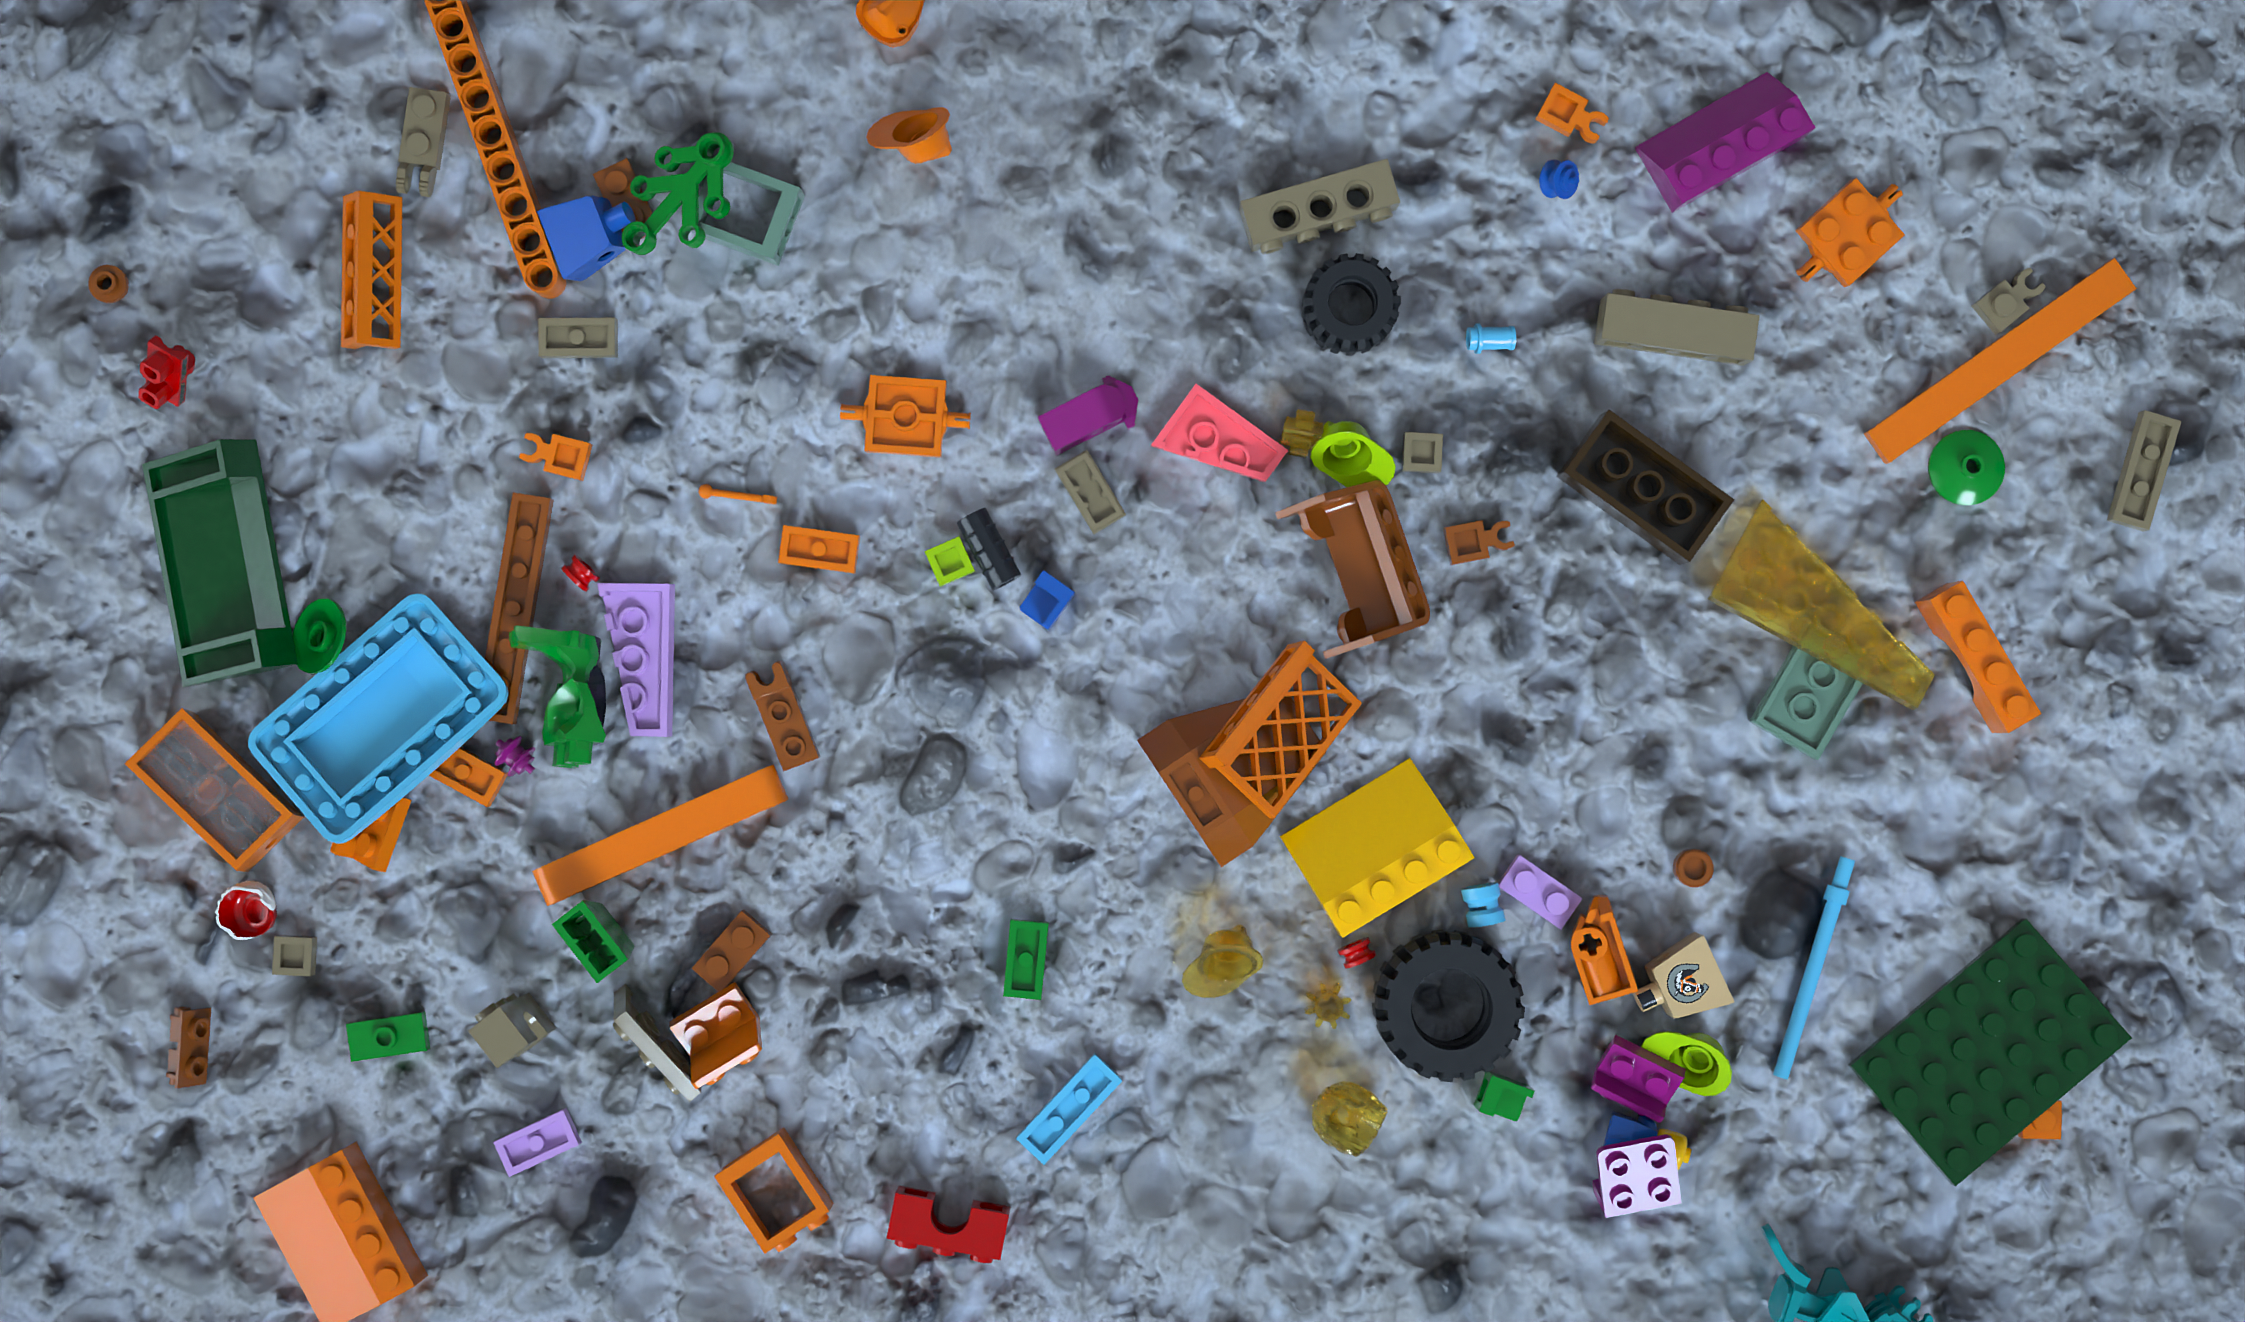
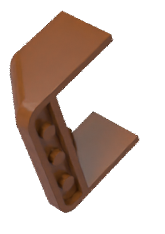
M1374 480L1323 493L1275 512L1277 520L1299 514L1300 525L1304 533L1314 540L1326 539L1350 610L1343 612L1339 616L1337 633L1344 645L1323 651L1325 659L1428 623L1430 619L1429 604L1394 502L1384 483Z

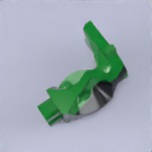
M514 626V630L509 632V642L512 648L542 652L546 657L559 665L562 670L563 684H557L556 691L547 704L542 729L544 745L554 746L552 766L575 769L579 768V765L591 764L593 745L603 743L606 737L603 729L606 713L605 677L599 667L601 638L583 634L576 630L557 631Z

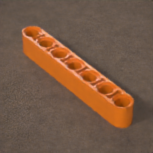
M773 764L533 870L532 873L546 905L550 906L789 800Z

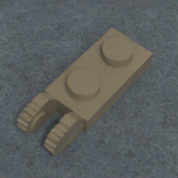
M409 87L398 159L400 164L396 174L395 184L397 193L407 194L409 192L413 168L420 167L422 168L419 181L420 194L424 197L432 196L437 170H440L450 107L451 98L447 92Z

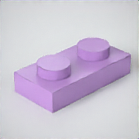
M1518 854L1498 882L1500 889L1560 930H1562L1583 899Z
M564 1108L501 1137L493 1143L508 1176L511 1177L580 1145L582 1141L567 1108Z

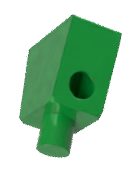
M582 900L551 924L596 983H599L630 958L634 949L633 942L606 907L599 902Z

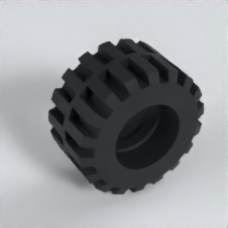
M1348 253L1339 255L1336 260L1330 258L1324 262L1320 269L1317 268L1307 284L1301 305L1303 306V322L1306 321L1308 325L1306 330L1309 335H1314L1318 339L1316 343L1322 348L1324 345L1331 348L1330 352L1338 354L1341 351L1346 352V356H1352L1356 352L1361 351L1363 354L1370 351L1372 347L1378 346L1385 339L1398 319L1400 313L1398 308L1401 305V296L1397 295L1398 283L1396 280L1392 281L1389 277L1392 272L1387 267L1384 269L1377 265L1379 260L1373 257L1369 261L1363 259L1364 254L1356 253L1354 257H1348ZM1343 285H1354L1363 289L1370 297L1373 306L1370 318L1365 323L1359 325H1347L1337 320L1331 313L1328 304L1329 296L1335 288Z

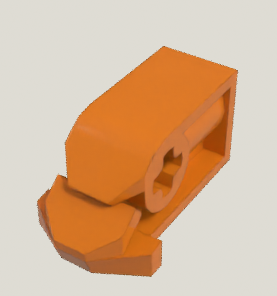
M1594 895L1586 914H1580L1571 934V950L1589 1005L1638 992L1637 983L1608 895ZM1591 933L1593 939L1600 938L1596 942V949L1589 950L1587 945H1580L1584 942L1585 934Z

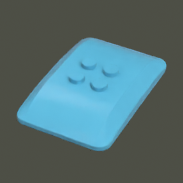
M411 594L400 601L341 652L328 669L317 673L259 723L250 733L248 747L253 756L325 839L337 844L346 843L400 801L493 717L507 701L509 695L508 686L430 598L423 594Z

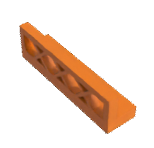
M360 190L343 196L342 348L357 349L365 346L389 349L401 348L402 197ZM373 203L390 205V222L383 228L373 217ZM380 238L390 249V259L383 265L373 255V244ZM379 276L389 286V297L383 303L372 293V283ZM379 314L389 325V339L372 337V320Z

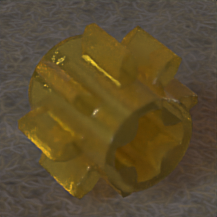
M1297 409L1295 417L1285 416L1280 444L1290 446L1288 455L1306 458L1308 450H1312L1316 442L1321 439L1323 423L1314 421L1315 412Z
M1319 981L1318 986L1320 990L1315 994L1308 991L1305 993L1312 1000V1006L1306 1007L1304 1012L1309 1015L1316 1013L1317 1017L1315 1018L1314 1025L1317 1028L1322 1025L1323 1021L1329 1022L1333 1029H1336L1337 1024L1335 1020L1340 1016L1346 1019L1350 1017L1343 1010V1004L1349 1003L1351 998L1349 996H1338L1341 988L1339 983L1334 984L1332 989H1327L1323 982ZM1332 996L1336 1009L1334 1011L1327 1009L1323 1014L1322 1008L1318 1003L1321 999L1327 1001Z

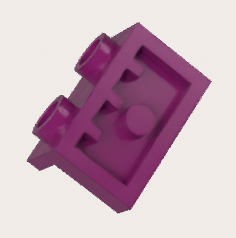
M1615 1035L1595 1067L1591 1089L1608 1100H1614L1634 1110L1640 1116H1646L1661 1123L1665 1117L1667 1104L1682 1083L1686 1069Z

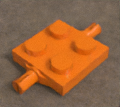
M1857 178L1850 180L1795 230L1808 245L1812 255L1803 266L1796 270L1797 275H1803L1801 279L1804 282H1808L1809 279L1823 268L1832 273L1843 287L1850 286L1905 236L1890 218L1887 208L1903 195L1901 190L1896 191L1899 187L1891 184L1876 198L1866 190Z
M870 375L869 394L864 402V406L842 403L840 410L845 412H840V420L863 421L866 431L864 451L867 453L942 458L943 437L947 427L970 429L971 413L948 412L946 380Z

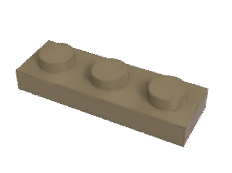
M2146 410L2138 412L2107 521L2142 532L2150 530L2181 425L2180 420Z

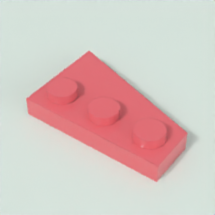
M1198 384L1194 385L1151 444V447L1262 482L1268 480L1288 452L1285 447Z

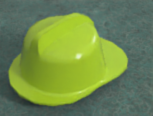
M1327 421L1323 426V433L1320 439L1313 446L1311 452L1314 466L1345 487L1374 480L1381 481L1386 486L1395 474L1396 466L1393 457L1383 447L1371 440L1366 429L1356 422L1341 421L1333 423Z
M1665 1031L1649 1036L1641 1045L1642 1048L1686 1069L1685 1077L1679 1086L1680 1088L1702 1096H1715L1725 1091L1731 1083L1732 1069L1730 1062L1726 1058L1719 1042L1708 1034L1698 1032L1684 1035Z

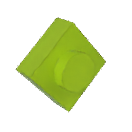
M960 536L924 551L940 587L976 572Z

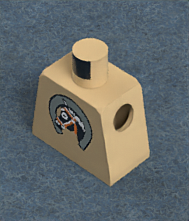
M1697 932L1687 935L1648 962L1644 967L1651 983L1639 988L1638 992L1633 993L1642 1012L1661 1004L1665 1013L1672 1018H1680L1734 1003V999L1704 935Z

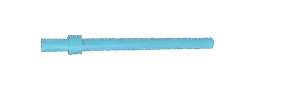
M1840 856L1832 884H1827L1823 899H1826V904L1773 1072L1774 1076L1788 1080L1842 905L1846 906L1850 894L1847 887L1855 860Z

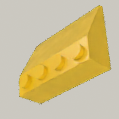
M1411 758L1406 759L1280 836L1342 938L1475 858Z

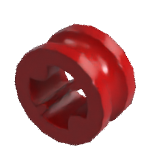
M574 554L571 557L572 563L570 565L564 564L561 569L579 588L587 592L590 589L589 583L591 581L597 582L600 577L583 559Z
M1369 937L1351 942L1337 950L1339 955L1345 957V962L1343 963L1345 969L1360 965L1376 956L1375 951L1370 950L1368 947L1370 943Z

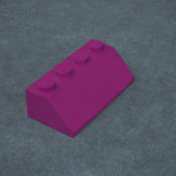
M1766 72L1637 145L1635 150L1673 213L1802 140L1816 127L1798 96L1770 73Z

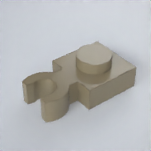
M2031 268L2017 273L2012 280V287L2005 279L1971 305L1995 335L2001 333L2030 309L2023 299L2033 298L2044 291L2046 286L2043 283L2033 289L2026 287L2025 278L2033 272Z

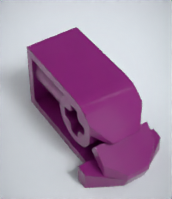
M1108 375L1102 378L1103 385L1095 387L1038 416L1039 424L1055 455L1058 456L1123 422L1127 430L1134 428L1139 400L1132 386Z

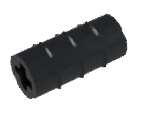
M986 508L979 509L957 522L965 542H967L972 551L973 557L979 564L992 591L1013 582L1021 576L1013 560L1014 557L1008 551L1005 540L1000 536L996 523H993Z

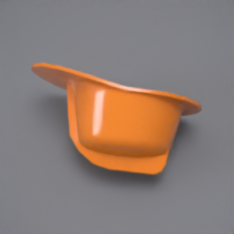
M944 107L896 112L875 122L868 130L866 138L869 145L875 148L897 149L908 161L914 164L945 157L952 151L949 134L945 125L949 120L950 113Z

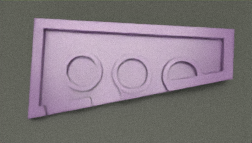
M597 583L599 595L603 597L606 614L604 615L606 627L611 632L615 652L612 654L615 668L619 669L622 687L620 691L630 736L672 737L675 584Z

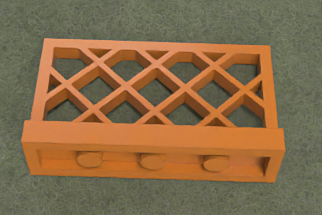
M1305 640L1286 646L1199 757L1209 768H1216L1270 819L1278 815L1362 704L1312 655L1315 650ZM1307 666L1317 676L1318 690L1302 691L1301 674ZM1293 686L1294 692H1288ZM1328 694H1337L1347 704L1339 716L1329 717ZM1318 695L1320 717L1305 718L1303 696ZM1294 696L1296 719L1280 720L1279 702L1283 697ZM1271 714L1272 720H1266ZM1330 721H1335L1330 727ZM1321 722L1322 739L1317 745H1307L1305 723ZM1296 723L1298 746L1283 747L1281 724ZM1262 725H1272L1274 747L1258 748L1257 731ZM1249 742V749H1244ZM1313 749V751L1308 756V750ZM1299 750L1300 768L1296 773L1285 774L1283 751ZM1259 753H1275L1276 775L1260 776ZM1239 754H1250L1252 776L1241 777L1231 767V764ZM1286 778H1291L1286 785ZM1277 779L1278 796L1272 804L1262 796L1261 780ZM1247 781H1252L1253 787Z

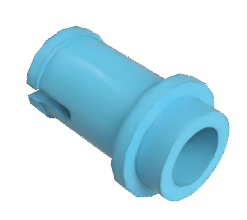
M1476 323L1474 327L1467 328L1466 347L1467 350H1474L1475 354H1480L1482 350L1515 349L1516 330L1514 326L1482 327L1480 323Z

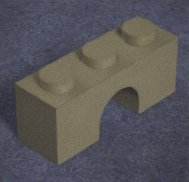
M513 993L506 999L502 998L497 1003H492L474 1017L478 1023L468 1032L498 1069L514 1057H519L529 1051L557 1028L530 993L518 998Z

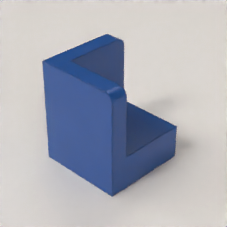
M1043 570L1035 581V586L1021 604L1020 611L1050 631L1074 597L1075 592Z

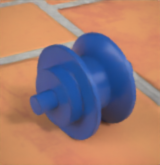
M1552 159L1544 164L1540 172L1539 184L1542 193L1546 197L1555 198L1558 196L1561 199H1568L1576 192L1579 183V172L1574 162L1570 160L1560 162L1559 160Z

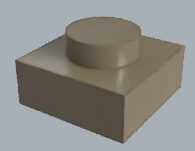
M1404 432L1402 472L1440 473L1442 469L1443 434Z
M274 936L272 975H315L317 937Z

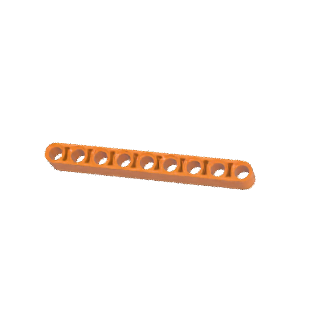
M424 0L524 282L527 287L542 298H556L563 293L567 282L566 279L562 278L538 217L537 211L541 209L468 2L467 0ZM457 23H463L461 33L450 37L451 27ZM475 58V67L469 72H462L464 62ZM481 94H488L487 104L482 108H475L476 98ZM494 129H501V138L494 144H487L488 134ZM513 164V175L508 179L501 180V169L506 165ZM519 200H527V208L524 213L514 216L512 213L514 204ZM532 235H539V246L533 251H526V240ZM551 270L553 273L551 283L546 287H539V275L544 271Z

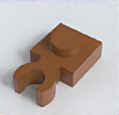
M1482 520L1443 528L1450 566L1490 558L1488 547L1491 546L1500 551L1514 547V541L1503 543L1497 537L1500 529L1511 526L1510 522H1497L1487 531H1484Z

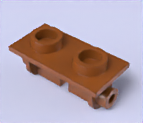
M184 1006L174 1007V1014L170 1015L169 1041L178 1042L177 1048L169 1049L166 1077L170 1078L169 1084L175 1085V1088L206 1084L211 1008L191 1009V1007Z

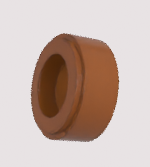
M1698 849L1681 851L1673 862L1674 876L1680 883L1689 887L1705 885L1710 881L1714 872V865L1710 856Z

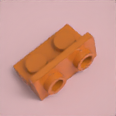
M404 796L353 839L346 843H332L331 853L353 858L372 870L386 872L412 800Z

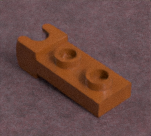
M779 660L772 665L774 681L772 683H764L756 671L746 673L745 679L752 697L756 701L784 772L818 759L820 754L792 686L793 683L783 660Z

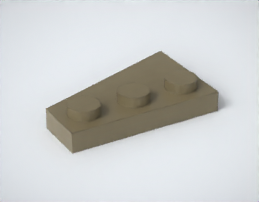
M624 984L614 992L613 1027L623 1040L628 1041L631 1039L639 1048V1056L648 1067L654 1068L656 1066L663 1073V1080L672 1093L675 1095L681 1093L689 1102L701 1093V1087L695 1089L691 1083V1065L672 1041L666 1039L662 1042L660 1040L661 1034L655 1025L656 1021L648 1011L641 1013L637 1011L631 1003V996L634 993L627 984Z

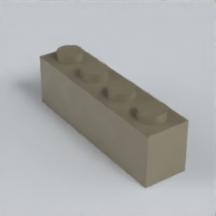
M1613 289L1612 293H1607L1600 299L1594 341L1596 345L1741 366L1754 360L1760 315L1749 314L1747 307L1729 305L1725 307V310L1710 308V302L1702 300H1689L1687 304L1674 303L1673 297L1660 294L1650 295V299L1635 297L1636 292L1627 289Z

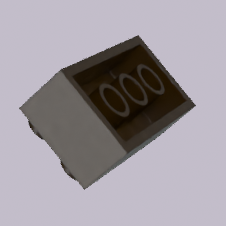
M1607 410L1597 418L1556 475L1561 481L1679 565L1689 563L1735 500L1611 410Z

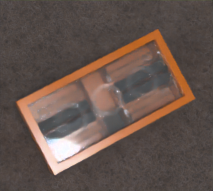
M181 708L124 763L236 871L249 872L304 818L195 712Z

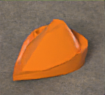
M859 0L856 5V17L868 35L889 47H900L910 41L916 31L925 0ZM901 29L905 30V32L899 33Z

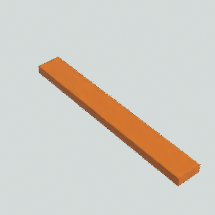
M2115 258L2109 260L1863 434L1885 464L1892 462L2137 288Z

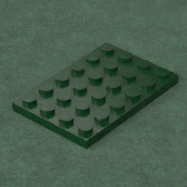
M2021 919L1849 1063L1848 1066L1949 1183L1956 1187L2131 1040L2132 1037L2027 919Z

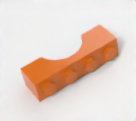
M1963 581L1946 583L1915 602L1932 633L1950 647L1965 668L1974 690L1973 702L1992 733H2010L2041 715L2039 708Z

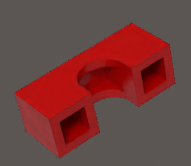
M898 1186L894 1196L886 1239L895 1240L894 1244L896 1246L907 1249H916L917 1245L933 1247L932 1252L943 1256H954L955 1252L969 1254L971 1260L980 1263H992L993 1259L1001 1260L1010 1206L973 1200L969 1218L961 1225L947 1226L941 1223L934 1213L936 1192Z

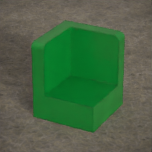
M1489 1071L1483 1077L1474 1107L1479 1112L1492 1117L1496 1114L1512 1121H1518L1527 1096L1533 1098L1535 1090L1527 1084Z

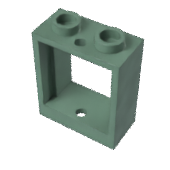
M732 162L723 169L724 174L781 194L765 239L761 245L705 224L708 216L703 208L704 199L708 196L706 175L699 183L702 189L699 194L698 226L702 227L705 231V239L779 266L805 197L801 188Z

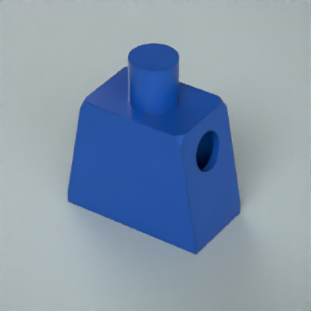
M593 195L537 211L562 278L575 281L587 279L624 252L626 248L622 243L621 229L625 228L629 223L636 221L635 214L628 203L622 202L612 207L607 198Z

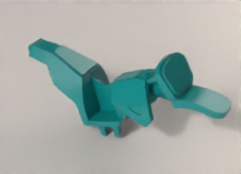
M1769 1223L1761 1226L1762 1233L1769 1247L1785 1270L1784 1274L1778 1276L1768 1301L1769 1314L1774 1322H1793L1794 1318L1806 1322H1933V1317L1929 1313L1924 1314L1921 1321L1914 1317L1921 1307V1301L1917 1297H1914L1912 1301H1908L1904 1305L1899 1304V1297L1906 1292L1902 1285L1895 1286L1888 1295L1883 1292L1875 1295L1876 1300L1871 1301L1863 1308L1854 1291L1850 1290L1840 1270L1836 1267H1827L1824 1270L1816 1293L1808 1290L1807 1286L1811 1278L1804 1267L1792 1260L1782 1250Z

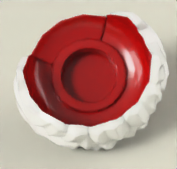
M244 881L228 887L222 893L221 899L218 900V906L215 911L219 927L236 940H248L263 935L273 927L277 918L276 901L272 891L266 885L257 881Z

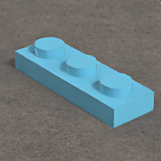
M1094 1053L1017 1135L1016 1139L1045 1165L1123 1081V1078Z

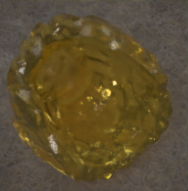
M1349 1081L1334 1083L1326 1087L1313 1102V1129L1328 1146L1336 1148L1341 1153L1358 1157L1364 1153L1377 1136L1388 1113L1387 1107L1371 1091L1363 1088L1358 1083Z

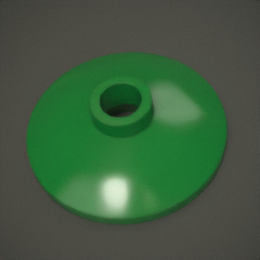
M1959 430L1946 435L1935 445L1928 461V474L1932 486L1945 500L1957 505H1975L1988 500L1997 492L2004 479L2005 461L1999 446L1989 436L1975 430ZM1969 459L1975 461L1977 465L1974 473L1969 472L1966 468V463Z
M330 599L315 600L304 609L296 622L293 631V641L298 662L296 665L303 672L317 674L325 671L335 662L342 650L346 636V619L342 608L335 601Z

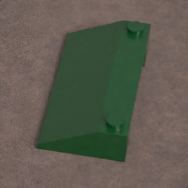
M218 439L142 464L183 687L237 678L298 664L256 439Z

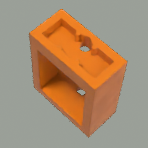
M784 1127L721 1168L714 1176L764 1254L773 1248L777 1252L786 1249L797 1240L795 1234L806 1226L812 1231L829 1219L827 1213L834 1204ZM779 1152L815 1207L770 1235L736 1183V1180Z

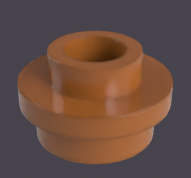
M102 265L91 273L88 286L91 294L97 300L104 303H115L125 297L129 289V282L126 274L120 268L113 265ZM110 277L112 284L108 289L104 290L102 287L103 281Z

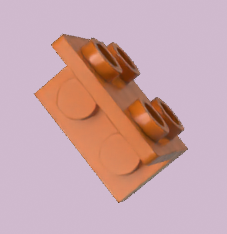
M735 982L669 1022L670 1030L690 1056L691 1083L695 1089L705 1084L712 1085L718 1082L725 1075L726 1071L738 1064L745 1065L757 1057L759 1051L762 1050L760 1017Z

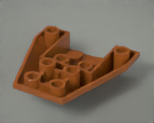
M1283 697L1279 702L1280 720L1296 719L1295 702L1291 697ZM1245 699L1168 719L1137 740L1221 867L1252 848L1275 819L1267 817L1216 768H1209L1199 759ZM1271 714L1266 720H1272ZM1305 723L1307 745H1317L1320 741L1309 723ZM1281 724L1283 747L1298 746L1297 724ZM1262 725L1257 731L1258 748L1274 747L1272 725ZM1249 742L1244 749H1249ZM1313 749L1308 750V756L1313 751ZM1299 750L1283 751L1285 774L1296 773L1300 768ZM1274 752L1259 753L1260 776L1276 775ZM1239 754L1231 764V767L1241 777L1252 776L1250 754ZM1286 778V785L1291 778ZM1277 779L1261 780L1262 796L1272 804L1278 796ZM1247 781L1253 787L1252 781Z

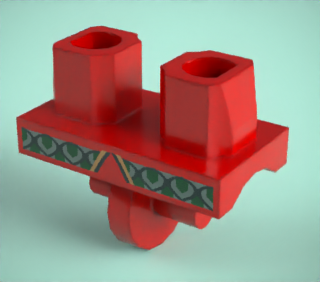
M156 335L148 341L147 358L140 363V373L146 379V383L139 388L138 398L154 409H159L167 401L179 407L185 401L187 375L191 374L195 369L196 359L194 355L181 345L169 348L160 337Z

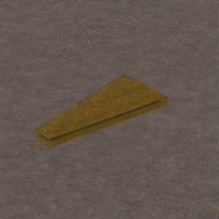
M1762 499L1758 503L1714 585L1708 600L1909 709H1917L1935 674L1902 641H1898L1882 625L1883 621L1874 612L1870 613L1856 599L1858 596L1816 553H1812L1796 537L1797 533L1788 524L1784 525L1770 511L1772 508Z

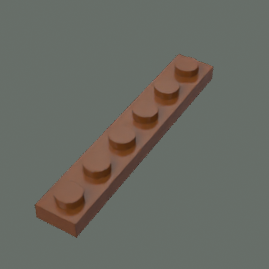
M512 493L485 660L505 681L508 686L509 695L502 708L488 721L517 724L529 650L512 648L509 642V632L514 630L516 625L533 627L554 499Z

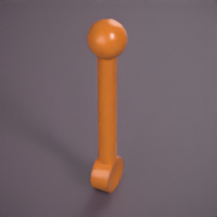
M709 484L701 485L698 490L699 495L704 499L717 496L773 505L777 504L776 496L714 489Z

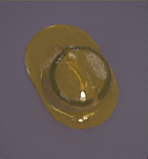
M1238 924L1230 930H1217L1206 937L1201 955L1189 964L1183 972L1182 983L1184 988L1195 996L1202 998L1223 996L1235 990L1250 976L1257 973L1262 968L1264 959L1261 953L1254 949L1250 937L1247 936L1246 928L1243 925Z

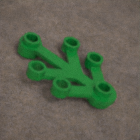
M719 132L707 133L698 140L696 146L675 149L663 146L656 151L655 163L666 172L676 171L682 163H694V165L685 174L652 178L639 175L632 180L630 191L633 196L642 201H650L658 193H670L645 223L634 221L624 228L621 238L626 249L637 255H646L652 252L657 243L656 234L681 205L682 226L678 233L680 241L691 248H698L704 243L705 231L702 227L698 226L699 183L706 175L708 196L703 202L705 212L716 219H722L730 211V202L723 196V169L731 162L734 147L732 141L726 135ZM720 148L718 154L713 158L714 151ZM671 154L672 158L670 162L664 164L666 156ZM647 183V189L640 194L641 186ZM720 200L719 209L713 211V205ZM695 230V237L692 240H688L689 233ZM646 235L644 242L640 245V239Z

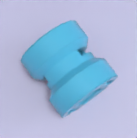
M1498 882L1477 884L1461 889L1462 899L1467 903L1469 910L1466 914L1468 927H1482L1506 921L1504 909L1498 904V897L1500 896Z

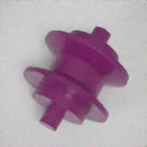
M518 736L514 740L509 738L505 742L499 739L495 743L499 747L495 754L497 756L495 765L498 766L506 763L510 767L509 777L516 773L520 775L525 770L531 774L535 770L531 763L535 759L532 755L536 748L531 747L525 750L520 746L522 736Z

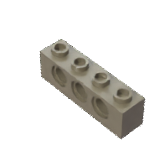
M1387 158L1240 201L1239 212L1251 252L1261 250V253L1264 255L1283 249V243L1297 239L1298 244L1314 241L1320 238V232L1334 229L1335 233L1349 231L1357 227L1356 222L1370 218L1371 223L1389 219L1393 216L1392 211L1397 210L1400 199ZM1351 191H1359L1365 196L1366 204L1361 207L1352 206L1348 202L1346 195ZM1316 201L1324 202L1328 205L1330 214L1322 218L1316 217L1312 214L1310 205ZM1278 212H1287L1292 216L1294 224L1289 228H1280L1275 224L1273 216Z

